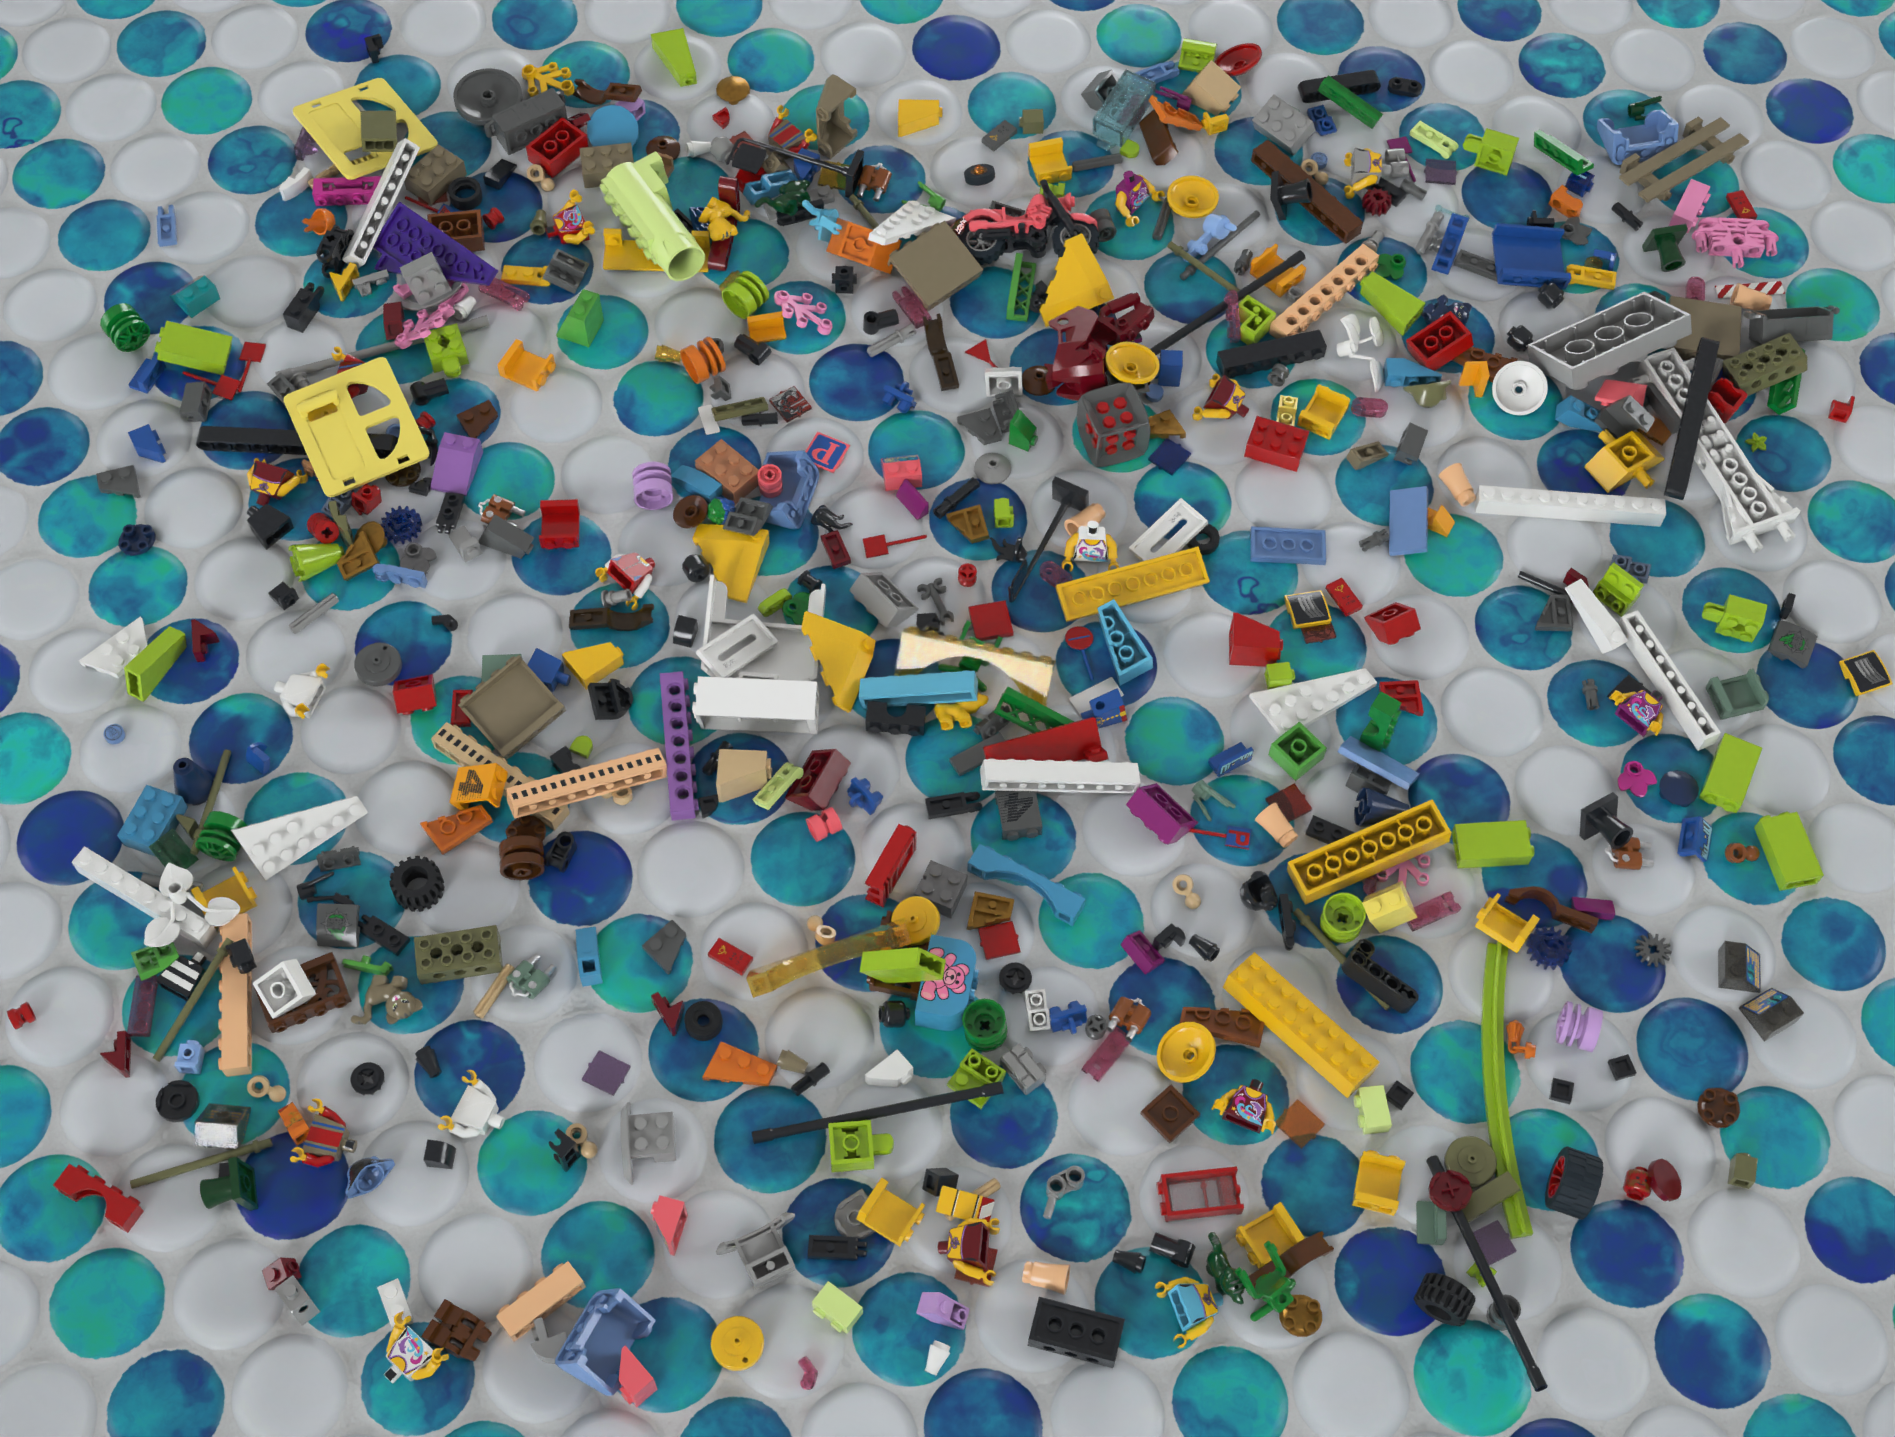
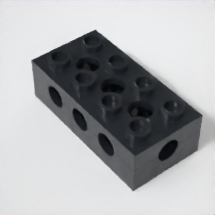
M1039 1297L1027 1346L1113 1368L1125 1319ZM1057 1324L1060 1328L1053 1330L1049 1325ZM1077 1329L1081 1332V1335H1073L1071 1330ZM1099 1335L1103 1340L1095 1341L1092 1336Z

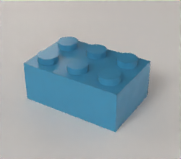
M146 785L117 836L124 846L160 858L179 825L176 815L184 816L188 806L183 797Z

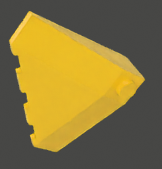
M1082 233L1065 240L1063 247L1066 249L1056 264L1055 270L1057 272L1054 280H1050L1046 294L1048 296L1046 302L1041 304L1039 309L1046 327L1049 326L1050 320L1077 306L1091 309L1114 299L1109 283Z
M699 524L692 538L694 544L700 546L702 550L701 555L707 564H711L713 567V574L717 581L723 582L727 586L728 599L747 603L769 546V530L760 529L755 536H749L724 530V525Z
M806 611L804 612L801 627L804 636L808 634L813 646L809 648L815 661L819 660L824 671L820 673L825 685H830L834 696L831 699L834 705L849 713L859 692L860 679L865 678L873 658L876 640L859 630Z

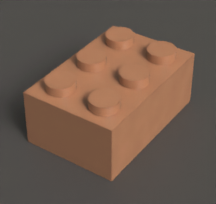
M722 439L695 460L696 469L721 483L722 495L726 499L734 501L735 505L740 497L744 498L759 486V470Z

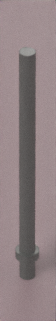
M1254 211L1237 226L1236 231H1231L1198 260L1203 264L1256 220L1260 216V212ZM1188 265L1185 271L1180 274V278L1185 280L1190 275L1193 276L1197 268L1193 265Z

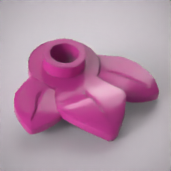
M1637 761L1628 762L1624 767V772L1618 777V787L1621 791L1630 789L1635 796L1640 798L1646 795L1648 785L1657 783L1653 772L1643 769L1642 764Z

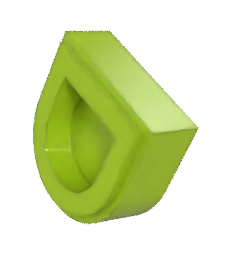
M1127 139L1119 153L1127 158H1135L1139 154L1140 147L1136 142Z
M578 736L574 739L569 750L588 759L593 750L592 740L588 736Z

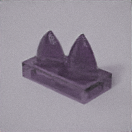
M302 127L294 147L296 159L304 161L305 156L318 152L317 148L310 144L316 143V141L304 127Z

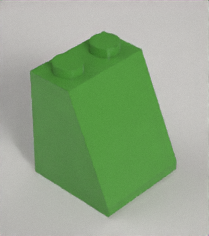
M582 289L557 332L556 337L590 347L604 321L600 295Z

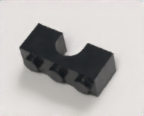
M868 701L865 721L866 731L872 733L888 732L893 735L909 734L910 736H924L926 706L907 704L906 712L902 716L893 717L887 712V702Z

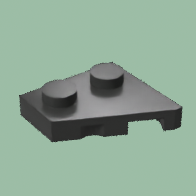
M134 465L96 474L101 493H115L121 496L130 494L134 495L135 498L141 497Z

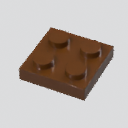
M1172 1085L1168 1086L1140 1113L1169 1144L1200 1117V1113Z

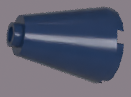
M189 758L178 759L173 765L175 795L183 797L185 803L192 804L193 806L205 803L214 781L212 775Z
M1362 788L1356 798V801H1359V806L1354 808V820L1356 825L1369 827L1409 810L1410 807L1406 803L1370 788Z

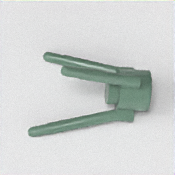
M1203 780L1197 782L1192 788V792L1195 794L1193 799L1198 803L1208 821H1211V817L1201 799L1206 801L1213 796L1226 807H1236Z

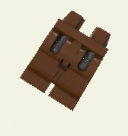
M444 1299L434 1315L439 1322L432 1319L421 1337L429 1345L435 1348H444L442 1351H447L457 1358L475 1361L480 1354V1350L472 1346L476 1339L486 1343L492 1332L484 1326L486 1324L484 1321Z

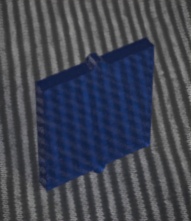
M1166 438L1148 460L1158 466V469H1162L1173 476L1191 456V453L1181 447V444H1176L1169 438Z

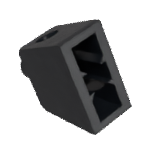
M269 504L264 505L260 509L256 506H251L247 510V514L250 516L247 519L248 525L266 550L294 528L289 516Z

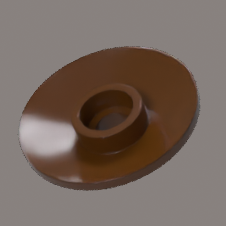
M658 136L649 141L646 153L649 155L656 151L657 153L667 154L675 160L680 154V144L673 137Z
M1040 365L1026 369L1022 374V387L1024 390L1035 396H1044L1051 393L1055 388L1048 390L1046 382L1048 369Z
M687 496L675 506L673 519L681 528L696 527L706 518L708 504L701 496Z

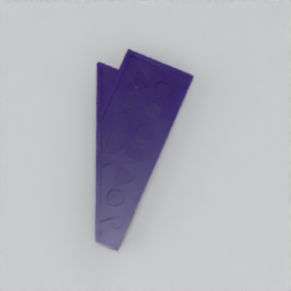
M398 202L373 246L374 249L382 254L374 267L377 271L387 269L388 273L402 275L400 267L432 252L448 281L489 286L498 273L496 268L401 202Z

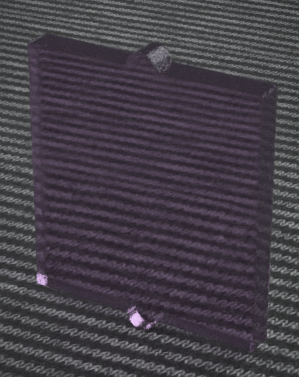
M1426 159L1424 169L1425 183L1455 185L1458 173L1456 171V161Z
M599 1050L593 1061L588 1063L589 1067L582 1077V1081L614 1096L621 1083H624V1078L631 1066Z
M1498 1220L1473 1232L1489 1266L1517 1251L1509 1239L1510 1235L1504 1231Z

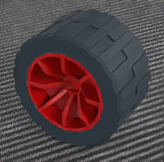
M1568 1146L1564 1147L1556 1157L1549 1174L1545 1191L1546 1207L1581 1220L1587 1217L1601 1187L1604 1169L1602 1159Z

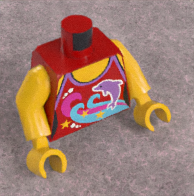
M573 189L569 193L571 200H568L563 208L552 216L554 225L545 229L548 238L558 235L562 244L578 245L582 241L590 240L589 234H594L595 229L592 222H585L578 204H575V202L579 203L582 201V196L579 195L577 190Z

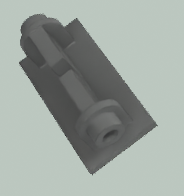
M1008 705L1005 707L1001 706V710L1007 713L1010 712ZM992 712L988 715L990 720L984 718L975 725L974 732L977 735L981 733L984 741L995 735L1010 721Z
M359 847L340 849V852L336 850L321 851V854L316 856L321 872L361 865Z

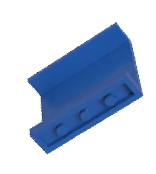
M1497 223L1491 234L1497 283L1541 287L1544 283L1548 285L1554 282L1561 289L1566 290L1571 280V273L1564 272L1560 239L1565 232L1564 229Z

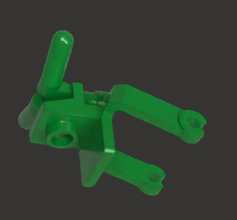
M967 620L955 647L956 652L962 655L958 666L940 664L938 669L941 672L969 670L976 673L981 665L985 667L990 665L1003 638L998 636L992 648L991 645L970 636L966 645L962 646L971 622ZM977 677L978 689L981 692H985L987 686Z
M1267 1241L1264 1246L1276 1269L1272 1273L1269 1272L1257 1278L1255 1289L1245 1270H1242L1240 1267L1235 1270L1247 1293L1255 1299L1262 1298L1263 1301L1267 1302V1304L1250 1315L1252 1321H1258L1273 1309L1280 1313L1294 1300L1290 1292L1295 1287L1296 1281L1292 1278L1284 1277L1286 1275V1268L1277 1253L1276 1246L1273 1243L1271 1244L1270 1241Z

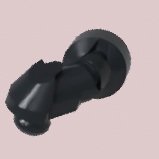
M1042 280L1036 284V290L1030 298L1029 308L1035 313H1040L1041 304H1045L1041 298H1047L1048 296L1046 294L1048 287Z

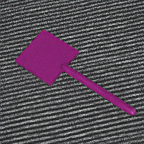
M1407 137L1387 140L1390 149L1404 148L1405 154L1413 152ZM1409 164L1410 176L1413 182H1416V178Z

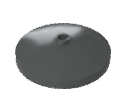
M493 68L479 69L465 75L457 83L453 93L454 104L458 113L467 121L478 125L489 123L493 119V114L522 102L523 98L521 86L515 77L503 70Z

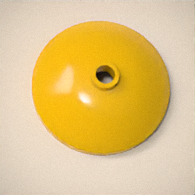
M1199 176L1180 177L1171 183L1167 191V202L1170 208L1183 217H1205L1211 214L1218 205L1219 194L1216 187L1209 180Z
M1135 342L1117 343L1109 348L1105 357L1106 367L1115 378L1122 382L1136 385L1152 381L1157 376L1160 367L1157 356L1149 348Z
M1184 1022L1175 1025L1165 1033L1157 1049V1063L1161 1072L1170 1080L1179 1083H1187L1200 1078L1208 1071L1214 1061L1216 1053L1214 1037L1207 1028L1199 1023Z

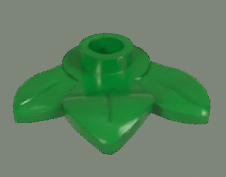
M1386 253L1380 254L1378 259V265L1380 266L1376 274L1383 278L1391 276L1394 280L1400 279L1404 274L1403 269L1406 266L1405 257L1401 254H1394L1393 256Z
M799 592L794 595L793 599L786 600L782 606L784 615L792 618L796 625H802L804 612L808 611L810 593Z

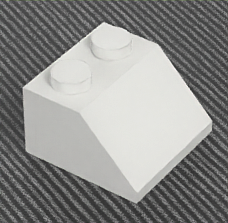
M993 367L985 369L987 397H995V395L1009 392V390H1013L1014 396L1023 395L1022 367Z
M297 959L282 961L252 983L272 1019L302 1005L316 995Z

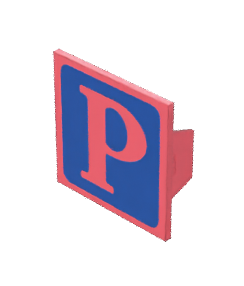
M817 432L805 452L817 467L834 473L842 463L850 445Z

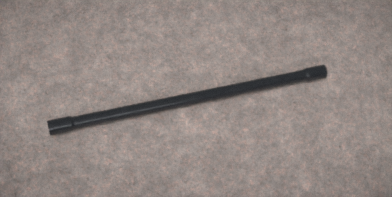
M1299 250L1287 258L1286 261L1150 348V350L1155 355H1158L1161 350L1167 349L1247 295H1250L1289 268L1305 260V254Z
M999 1081L984 1084L980 1087L842 1115L752 1131L754 1144L777 1138L829 1128L828 1123L871 1120L979 1097L1004 1094L1002 1082Z
M1437 1155L1431 1156L1426 1160L1433 1176L1438 1172H1445ZM1463 1210L1451 1211L1527 1370V1375L1534 1390L1539 1392L1546 1389L1548 1385L1531 1355Z

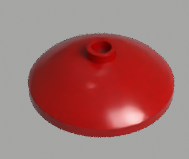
M1240 44L1224 51L1216 58L1214 63L1230 77L1240 76L1249 72L1258 64L1262 57V50L1257 44Z

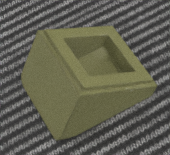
M177 814L178 822L189 837L194 840V832L198 829L196 820Z

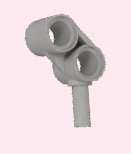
M1404 148L1385 150V162L1387 165H1391L1390 178L1409 175L1408 161H1405Z
M1071 1166L1048 1179L1046 1186L1048 1201L1043 1214L1044 1218L1051 1219L1056 1201L1061 1199L1064 1194L1082 1188L1085 1173L1081 1167ZM1071 1175H1077L1080 1178V1180L1074 1182L1070 1180L1069 1177ZM1057 1184L1061 1187V1190L1054 1191L1050 1186Z

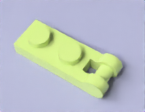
M1419 121L1409 134L1440 153L1444 159H1448L1452 152H1455L1459 147L1457 142L1422 121Z
M786 762L752 800L756 805L769 810L796 779H800L803 776V769Z

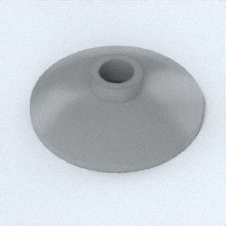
M986 453L977 459L974 471L982 482L999 484L1009 477L1011 464L1001 454Z

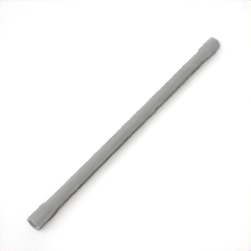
M487 315L457 324L460 332L490 326ZM424 338L412 340L413 343L410 346L423 343ZM395 341L348 354L361 360L400 348L395 345ZM333 358L275 373L277 376L281 372L287 380H290L298 372L309 374L338 366L344 360L335 361Z

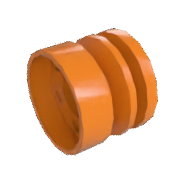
M707 336L703 341H697V348L694 345H689L680 351L683 365L696 384L708 380L710 377L709 373L716 376L718 372L721 373L726 370L722 353L711 337Z

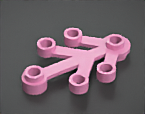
M784 290L775 292L774 302L782 307L783 317L792 318L793 312H795L796 325L798 327L805 328L808 319L818 325L817 331L823 335L831 333L832 322L829 319H820L811 313L824 314L827 309L826 304L818 302L816 306L809 305L813 299L809 293H803L802 296L789 295Z
M448 303L441 304L439 311L427 320L426 318L429 317L427 310L422 309L418 311L416 315L419 319L416 326L412 319L404 321L402 325L405 329L403 333L396 337L395 345L400 349H405L413 343L412 340L428 337L431 334L429 329L443 326L445 324L444 319L451 317L455 313L452 305Z
M1421 854L1414 857L1418 861L1419 867H1429L1430 857L1428 855ZM1424 859L1427 861V863L1424 864L1421 862V860ZM1410 860L1376 874V879L1379 882H1386L1390 875L1399 870L1398 882L1403 881L1405 888L1407 871L1416 879L1419 886H1426L1429 882L1428 874L1421 873ZM1383 873L1386 876L1382 878L1379 874ZM1423 877L1426 881L1422 882L1419 878Z

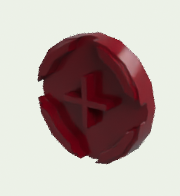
M1664 1159L1651 1162L1648 1166V1177H1651L1652 1182H1650L1654 1193L1663 1201L1670 1202L1678 1199L1681 1195L1682 1186L1679 1175L1673 1165Z
M1453 1170L1436 1173L1431 1178L1428 1188L1429 1197L1432 1202L1440 1209L1446 1211L1464 1209L1469 1204L1473 1193L1469 1180L1463 1174Z

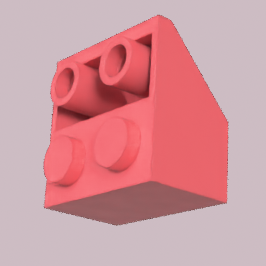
M1606 379L1595 396L1594 401H1601V405L1608 406L1631 395L1643 407L1647 385Z

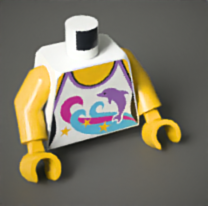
M1089 521L1087 526H1080L1077 533H1074L1066 541L1064 553L1066 558L1061 563L1063 571L1065 564H1070V572L1073 570L1071 558H1073V561L1108 562V559H1110L1108 571L1111 570L1110 567L1112 565L1119 568V564L1116 562V558H1118L1117 544L1110 534H1106V528L1099 527L1098 522Z
M403 1311L394 1316L395 1325L386 1349V1358L392 1366L383 1375L392 1384L402 1374L409 1381L431 1377L441 1365V1361H446L449 1358L448 1354L441 1356V1351L444 1348L433 1350L409 1326L405 1328L404 1325L411 1321V1316L405 1317L403 1321Z

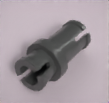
M1404 179L1399 187L1407 192V194H1411L1421 201L1427 194V191L1415 185V182H1410L1407 179Z
M1244 249L1240 258L1235 262L1234 272L1237 274L1239 270L1238 275H1243L1249 268V261L1253 256L1251 250L1246 255L1249 249Z
M1385 529L1380 532L1376 531L1372 536L1360 540V548L1364 546L1362 551L1365 552L1376 545H1383L1384 541L1389 540L1388 533L1384 534L1387 531Z
M1587 679L1588 683L1586 680L1582 681V693L1586 698L1587 710H1594V706L1598 709L1600 706L1597 698L1598 687L1595 686V680Z

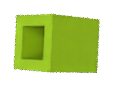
M1289 662L1266 665L1264 675L1267 689L1291 685L1292 680H1295L1294 669H1291Z

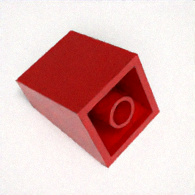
M1233 612L1229 630V665L1266 667L1267 664H1273L1280 660L1281 651L1283 650V639H1280V631Z

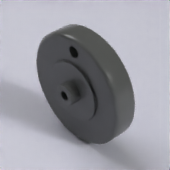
M380 642L372 643L359 651L354 661V668L358 678L363 683L370 686H384L393 682L399 676L402 670V659L397 649L392 645Z

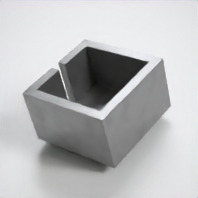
M930 860L914 896H921L930 900L937 907L939 914L952 918L967 886L968 875Z

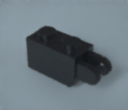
M309 282L304 289L300 288L283 313L288 328L302 333L305 331L320 308L319 300L324 294V287L318 286L314 291V284Z

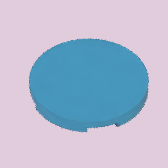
M608 105L599 108L592 114L591 120L588 121L587 135L593 147L631 143L632 147L635 146L639 136V128L634 115L629 110L617 105Z

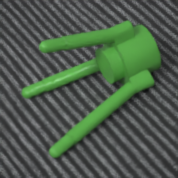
M918 181L919 187L930 195L928 200L930 207L941 211L946 203V199ZM902 200L901 202L906 204L908 201Z

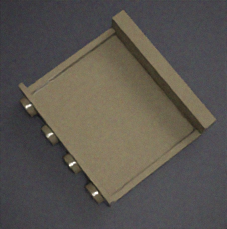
M946 221L934 224L927 233L925 231L922 232L913 242L911 240L908 241L901 250L893 251L889 255L887 263L888 266L894 265L923 302L921 308L925 313L978 279L984 270Z
M1670 296L1668 304L1691 314L1692 334L1677 340V344L1673 346L1682 360L1686 361L1696 357L1701 337L1720 342L1717 358L1727 360L1740 354L1741 306Z
M520 655L511 657L506 662V666L501 670H495L488 681L478 684L475 688L476 690L471 695H465L458 705L506 761L567 711L565 706L558 701L522 660Z

